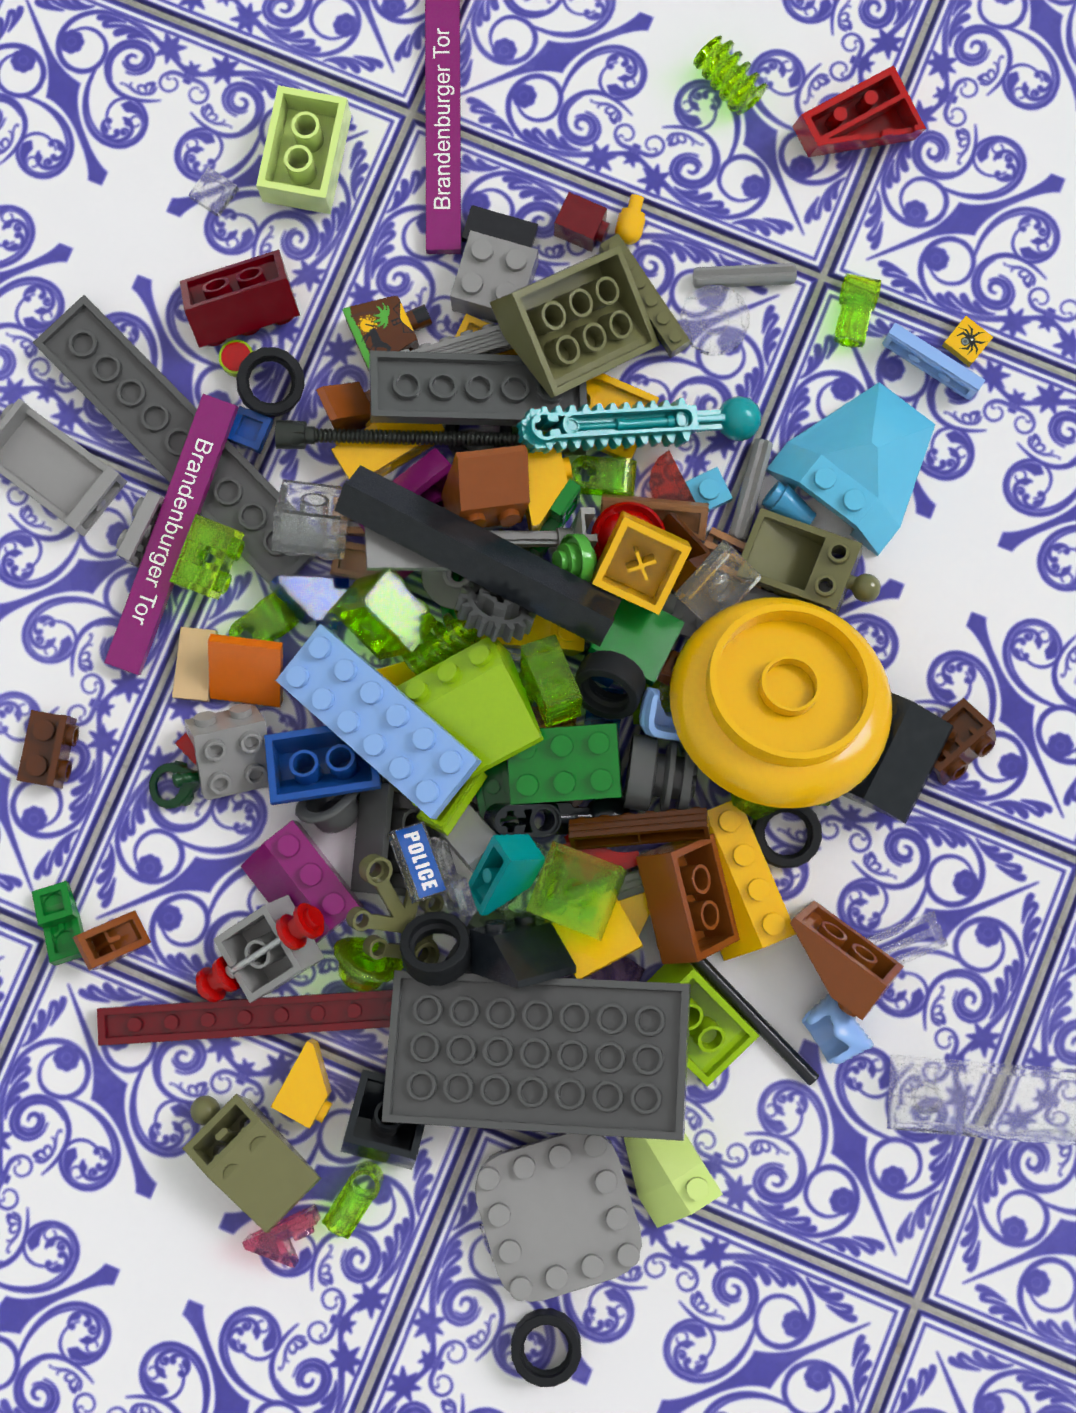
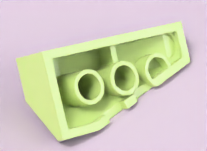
M684 1134V1141L623 1137L637 1196L657 1228L690 1216L723 1195L686 1134Z

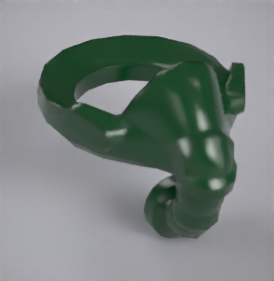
M182 761L159 766L153 772L149 781V792L152 800L158 806L165 809L190 805L194 800V793L200 788L198 770L190 769L187 763ZM166 772L173 773V784L177 788L180 787L178 794L171 800L163 799L157 790L158 780Z

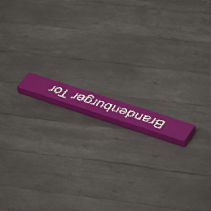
M425 0L426 253L461 254L460 0Z
M206 394L202 395L104 663L136 675H141L238 412V406Z

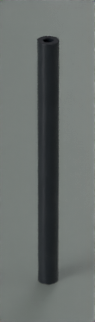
M706 958L699 962L691 963L809 1086L818 1079L819 1074Z

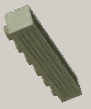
M616 234L600 244L599 253L619 245L621 246L656 337L668 353V356L672 358L689 347L690 339L620 235Z

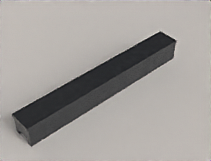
M361 465L343 485L334 511L599 647L601 646L615 619L614 615L622 600L619 597Z

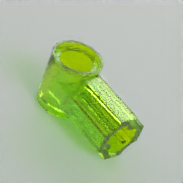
M851 273L845 274L839 296L841 308L833 341L841 346L850 348L864 346L871 312L874 311L879 297L881 280Z
M365 1161L359 1163L353 1169L347 1182L322 1219V1223L327 1229L338 1237L350 1238L368 1207L377 1197L384 1181V1175L376 1163ZM366 1174L373 1179L375 1186L371 1189H363L357 1184L356 1177Z

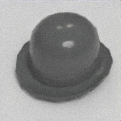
M359 792L299 801L295 808V815L302 822L314 823L322 832L338 833L349 828L357 820L359 802L356 797Z

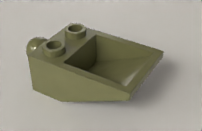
M763 508L759 510L734 572L736 576L776 595L809 602L823 607L836 615L840 611L848 589L852 590L854 597L861 602L875 600L881 591L880 582L874 575L861 574L857 577L853 576L862 555L863 543ZM832 552L843 555L844 557L841 559H836L832 556ZM822 582H827V586L832 589L828 592H823L819 589V585Z
M236 1093L221 1110L217 1100L211 1096H200L192 1103L190 1108L191 1117L195 1123L204 1127L182 1149L218 1188L265 1233H269L319 1182L321 1177L250 1099ZM250 1119L249 1124L244 1127L245 1122ZM225 1146V1148L218 1154L219 1149Z

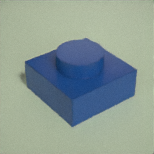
M239 406L227 440L261 454L274 421L270 417Z

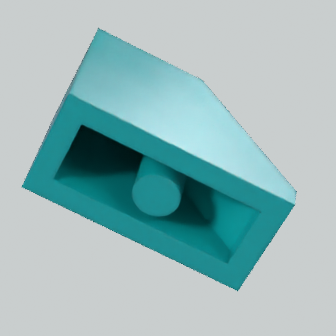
M529 834L493 835L464 891L481 916L488 915L530 888L546 858Z

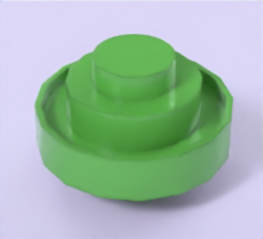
M567 534L553 553L552 564L590 583L597 563L595 550L584 534Z

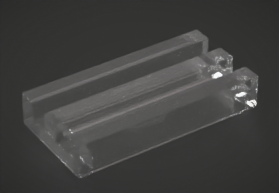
M934 911L866 938L876 945L879 941L928 922L929 929L880 948L889 954L934 935L936 941L895 957L894 959L900 964L948 946L946 938L942 935L941 926L936 921L937 917Z

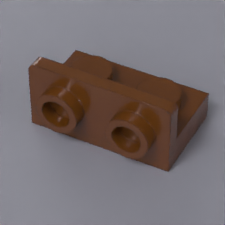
M965 698L960 700L941 717V719L954 727L933 768L938 781L942 785L947 784L951 779L953 781L959 779L974 759L978 756L984 757L995 745L996 733L994 725Z
M31 710L17 781L63 789V784L69 780L72 771V762L69 761L71 746L74 747L79 737V726L76 725V718Z

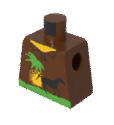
M398 296L382 298L342 309L369 374L370 350L401 351L409 349L412 351L418 349L419 344L415 331L432 324L424 304L405 312Z

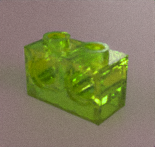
M556 635L521 645L520 667L546 728L580 717L582 695Z

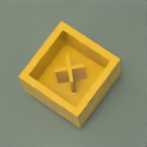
M622 511L596 564V569L591 579L592 584L659 615L692 548L687 540Z

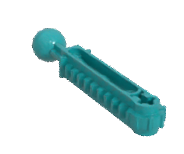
M736 396L729 398L721 405L720 409L697 410L696 405H687L684 398H679L671 404L668 400H664L658 406L655 400H652L645 407L642 401H638L632 405V408L628 402H624L618 408L615 403H610L605 407V410L601 403H597L592 407V410H590L588 404H584L578 408V411L574 405H569L564 412L560 405L555 406L551 412L548 411L546 406H542L540 409L535 410L532 408L527 411L525 417L517 423L516 427L520 437L519 443L526 445V448L530 449L531 453L543 452V454H547L552 450L553 446L557 453L564 451L566 446H568L570 452H575L580 448V445L584 451H588L593 448L594 444L597 450L607 447V444H609L611 450L616 449L621 443L625 449H628L634 445V442L638 448L645 446L648 442L651 447H655L661 441L664 447L674 444L676 448L687 443L690 440V435L695 432L720 431L730 440H748L756 434L761 426L762 415L758 405L747 397ZM551 428L550 431H548L545 435H543V432H542V431H547L548 429Z

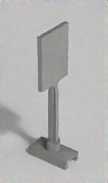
M580 507L570 528H556L555 531H490L519 547H555L557 550L565 535L576 533L584 534L589 539L593 548L598 542L597 534H586L595 516V507ZM364 526L367 571H451Z

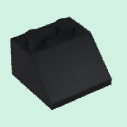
M535 913L514 914V919L507 921L502 919L485 921V926L470 929L471 973L519 989L576 973V965L552 923L536 918Z
M362 1070L340 1152L412 1170L417 1159L425 1125L382 1122L385 1075Z

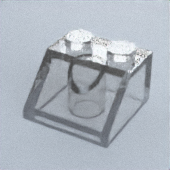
M283 479L274 510L272 551H279L289 556L300 554L318 556L324 560L344 559L350 519L334 511L343 487Z

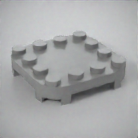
M561 1133L503 1152L501 1150L491 1155L479 1170L475 1184L476 1203L497 1274L504 1288L510 1292L514 1299L529 1302L551 1299L615 1279L628 1272L631 1267L638 1263L642 1247L641 1230L618 1154L611 1140H608L605 1136Z

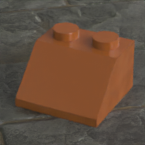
M526 445L455 453L441 493L445 509L482 528L500 525L502 527H510L521 523L530 503L528 450Z

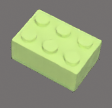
M278 85L256 184L263 202L331 214L351 121V112L347 98Z

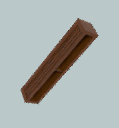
M692 807L683 810L669 809L660 812L646 811L637 814L600 815L599 817L592 818L578 817L576 819H569L568 838L572 851L710 839L709 816L707 807Z

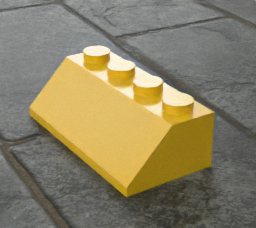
M739 797L708 809L710 834L715 836L740 938L739 941L720 950L723 961L765 948L796 935L790 924V916Z

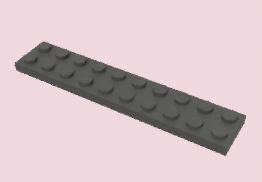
M83 295L33 341V344L170 483L197 409ZM227 440L200 514L278 593L329 543Z

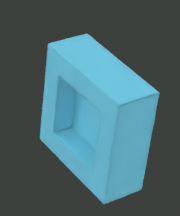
M718 467L694 477L684 484L693 502L709 503L708 512L731 502L733 499Z

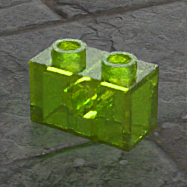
M195 514L169 582L219 600L220 595H224L230 586L232 575L229 572L234 560L238 561L243 553L245 541L242 539L244 533ZM207 554L216 557L214 564L205 560Z

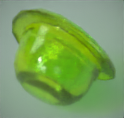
M347 937L337 940L333 950L334 956L339 962V977L346 986L355 991H373L379 988L383 982H389L394 979V970L401 971L403 968L402 959L383 957L382 959L375 960L366 955L363 951V943L366 938ZM379 942L373 945L372 952L378 949Z

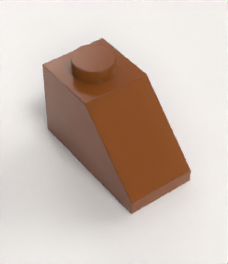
M360 382L322 386L316 389L334 429H337V431L338 429H346V431L347 429H355L356 431L357 429L366 428L365 425L370 420V390L364 392Z

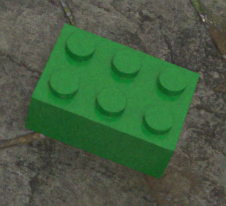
M618 722L540 728L543 741L508 759L511 804L619 798L623 795Z

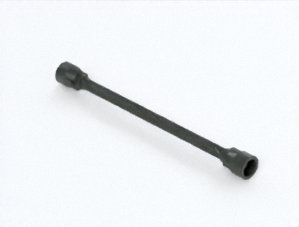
M276 420L275 425L276 449H305L306 444H315L318 441L320 443L323 441L324 443H332V441L333 443L337 441L338 443H346L347 441V443L356 442L357 444L360 442L361 444H364V442L366 444L369 442L370 444L374 442L375 444H378V442L379 444L383 442L384 444H387V442L389 444H392V442L393 444H401L402 442L404 445L406 443L408 445L410 443L412 445L415 443L417 445L419 443L421 445H424V443L426 445L429 443L430 445H433V443L435 445H438V443L439 445H447V443L452 445L453 443L454 446L456 444L458 446L461 444L463 446L465 444L467 446H470V444L472 446L475 444L476 446H479V444L481 446H484V444L485 446H488V444L490 446H493V444L497 446L499 444V446L503 445L504 447L507 445H524L519 443L520 437L516 432H513V434L511 432L508 434L507 432L503 434L502 432H499V434L498 432L494 434L493 432H490V434L485 432L484 434V432L475 433L474 431L471 433L470 431H467V433L465 431L462 433L461 431L457 433L456 431H453V433L452 431L448 433L447 431H444V433L439 431L438 433V431L429 432L428 430L425 432L423 430L421 432L419 430L416 432L414 430L411 432L410 430H407V432L405 430L402 432L401 430H398V432L393 430L392 432V430L378 431L377 429L375 431L373 429L370 431L368 429L365 431L364 429H361V431L359 429L356 431L355 429H347V431L346 429H338L337 431V429L332 430L331 428L329 430L327 428L324 430L320 428L318 430L315 426H307L306 421ZM581 445L575 452H570L568 446L561 452L562 455H586V451L583 450Z

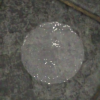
M706 285L695 290L685 300L680 313V326L690 339L689 345L708 356L724 355L735 350L744 340L750 325L749 309L744 298L734 289L723 285Z

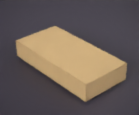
M189 627L180 628L172 698L210 702L208 639L210 634H218V631Z

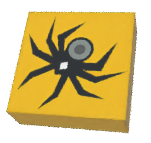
M965 316L942 346L970 367L993 339V336L969 317Z

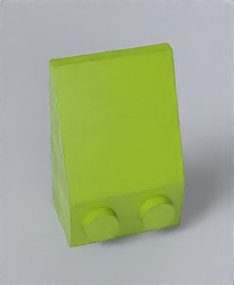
M690 963L664 964L647 981L691 985L687 1067L706 1086H709L759 1037V1034Z

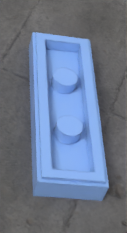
M897 323L893 325L882 342L884 347L967 400H971L985 382V379Z

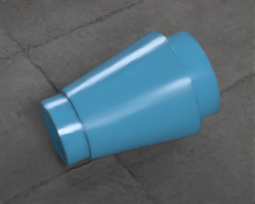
M779 481L770 489L762 501V505L767 510L809 525L817 514L811 510L789 484L784 486Z

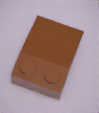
M815 900L790 922L830 996L838 1002V1006L843 1012L852 1017L857 1016L863 1020L882 998L904 967Z

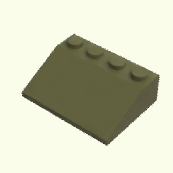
M620 245L490 302L503 336L551 398L660 345Z

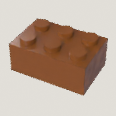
M710 834V839L669 842L636 857L662 964L699 962L740 940L714 834Z

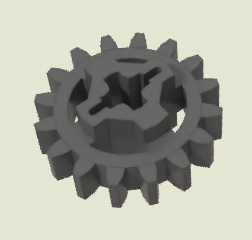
M472 581L469 582L468 586H462L455 605V609L459 611L457 615L458 620H467L465 628L477 629L478 637L485 634V636L490 637L492 642H495L497 637H502L506 643H510L512 636L519 641L522 640L524 634L529 635L536 616L535 613Z

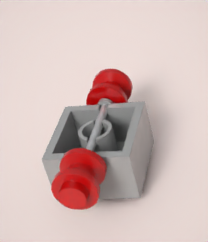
M289 895L265 904L214 938L213 940L222 956L213 962L212 968L204 967L197 972L195 978L196 989L200 996L210 1002L217 1003L225 998L227 991L234 992L241 987L249 1003L273 992L325 959L314 940L324 932V917L321 911L308 903H301L295 907Z

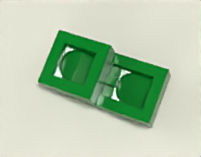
M64 881L32 891L37 923L44 931L49 963L56 966L82 958L73 937L83 933L84 930L69 883Z

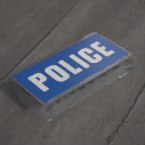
M424 821L393 830L387 834L412 904L449 891Z

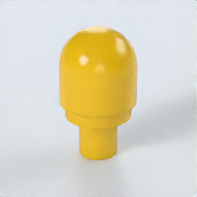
M631 194L628 207L622 208L615 226V235L619 234L626 245L635 244L640 240L646 221L645 213L641 211L644 197L636 194Z

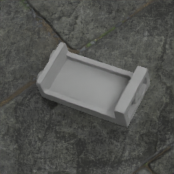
M18 399L14 404L8 405L0 416V474L84 537L126 485L127 481L109 465L104 464L34 411L24 401Z

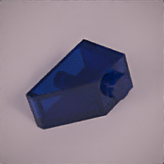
M277 575L270 580V589L304 625H316L317 628L319 624H322L334 632L338 631V626L349 622V579Z

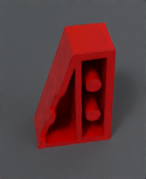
M894 65L801 114L792 126L808 157L913 141L926 129Z

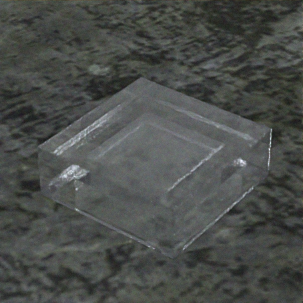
M208 167L190 191L189 196L193 201L217 217H220L239 189L236 184Z

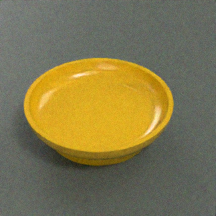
M784 597L755 598L736 603L717 612L706 620L684 644L677 657L670 681L669 697L673 724L684 749L692 761L707 777L724 790L744 800L768 807H812L839 798L851 791L866 778L879 761L890 732L892 721L891 689L884 667L868 641L844 619L823 607L798 599Z

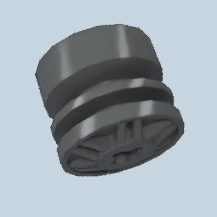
M633 733L627 765L623 809L646 812L650 807L653 796L660 797V811L669 810L671 799H676L675 809H688L695 793L698 767L684 747L682 756H677V741L670 740L666 753L660 754L658 753L657 738Z

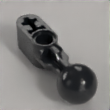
M620 797L592 799L587 807H573L569 802L511 804L509 802L491 805L484 814V821L497 835L529 834L531 838L552 835H569V819H576L578 817L592 818L599 817L600 815H622L623 813H630L629 809H623V800ZM542 810L545 815V821L537 829L534 824V818L536 813ZM512 816L518 818L519 823L508 822L501 825L500 821L501 818Z

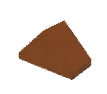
M135 910L73 937L89 971L102 969L151 943Z

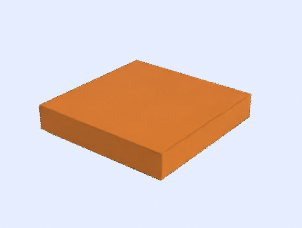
M210 634L208 639L210 699L281 707L283 687L275 680L283 672V643Z

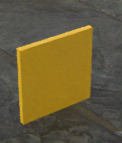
M609 883L544 916L545 921L552 923L576 965V973H574L576 979H584L643 947Z

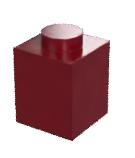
M568 192L554 222V236L592 252L596 242L603 243L608 233L610 223L606 222L607 208Z

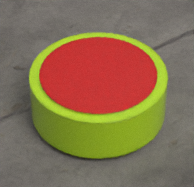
M242 340L228 341L220 349V365L228 375L237 377L241 362L253 350L249 344Z

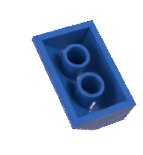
M327 726L264 735L271 805L382 788V775Z

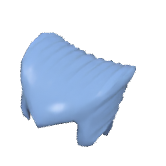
M826 994L825 998L820 1000L819 1004H816L802 1019V1023L811 1033L827 1062L830 1064L844 1063L846 1060L852 1059L853 1056L859 1055V1053H863L874 1046L872 1040L868 1038L860 1024L856 1022V1018L843 1012L838 1006V1002L830 994Z

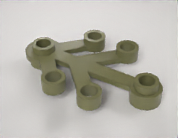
M370 854L364 857L359 864L360 877L375 887L391 916L372 914L364 908L357 906L348 912L346 921L351 928L359 932L373 929L402 934L406 925L416 917L418 905L421 910L425 911L424 914L427 912H438L444 907V899L438 893L419 898L407 865L404 869L403 877L408 886L402 904L389 881L393 872L391 862L378 854ZM375 863L374 871L369 873L371 866ZM434 898V904L429 908V901ZM363 914L362 921L356 924L357 917ZM378 935L368 936L363 943L364 953L375 960L382 959L383 957L402 959L400 943H387L385 939ZM433 935L427 936L417 943L414 953L418 960L425 963L438 962L440 952L436 942L432 939ZM379 942L378 949L372 952L373 945Z

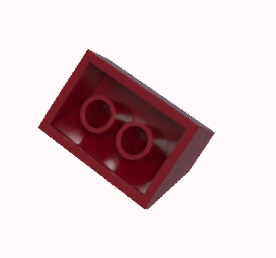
M279 249L180 281L184 311L199 348L206 345L211 347L218 346L228 338L237 335H252L262 327L272 324L283 325L290 322L294 317L300 316Z

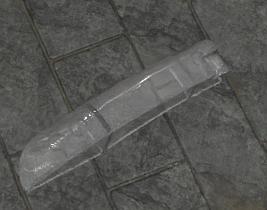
M891 1054L887 1129L1076 1146V1069Z

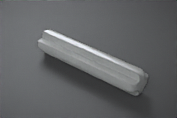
M793 263L696 267L693 271V285L695 288L794 284L797 279V269Z
M760 438L754 440L729 530V535L741 541H746L748 538L773 447L772 442Z

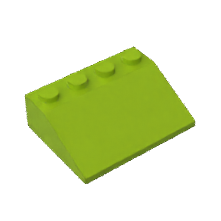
M486 637L396 686L482 761L469 779L544 740L511 653L498 639L492 642L490 637Z

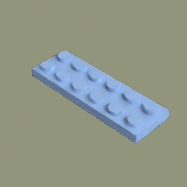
M319 624L275 680L431 819H437L482 762L336 634L322 624Z

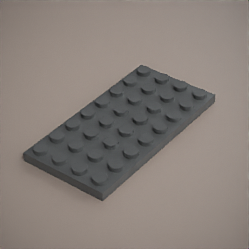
M394 970L382 1122L684 1141L691 985L684 983L555 978L517 989L476 974L464 973L456 981L443 986H428L417 982L407 971Z

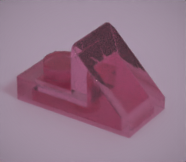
M314 1204L282 1219L269 1233H265L260 1229L249 1234L242 1244L245 1250L295 1268L299 1259L289 1237L293 1236L294 1241H297L315 1232L313 1226L318 1223L321 1216Z

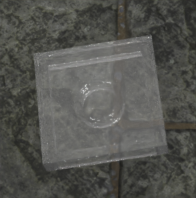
M723 540L674 595L705 622L717 612L739 603L761 580L762 576L727 541Z

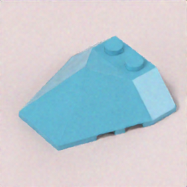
M879 382L788 441L767 467L766 471L782 484H789L793 490L798 486L854 528L850 536L863 543V546L878 556L902 524L936 424Z

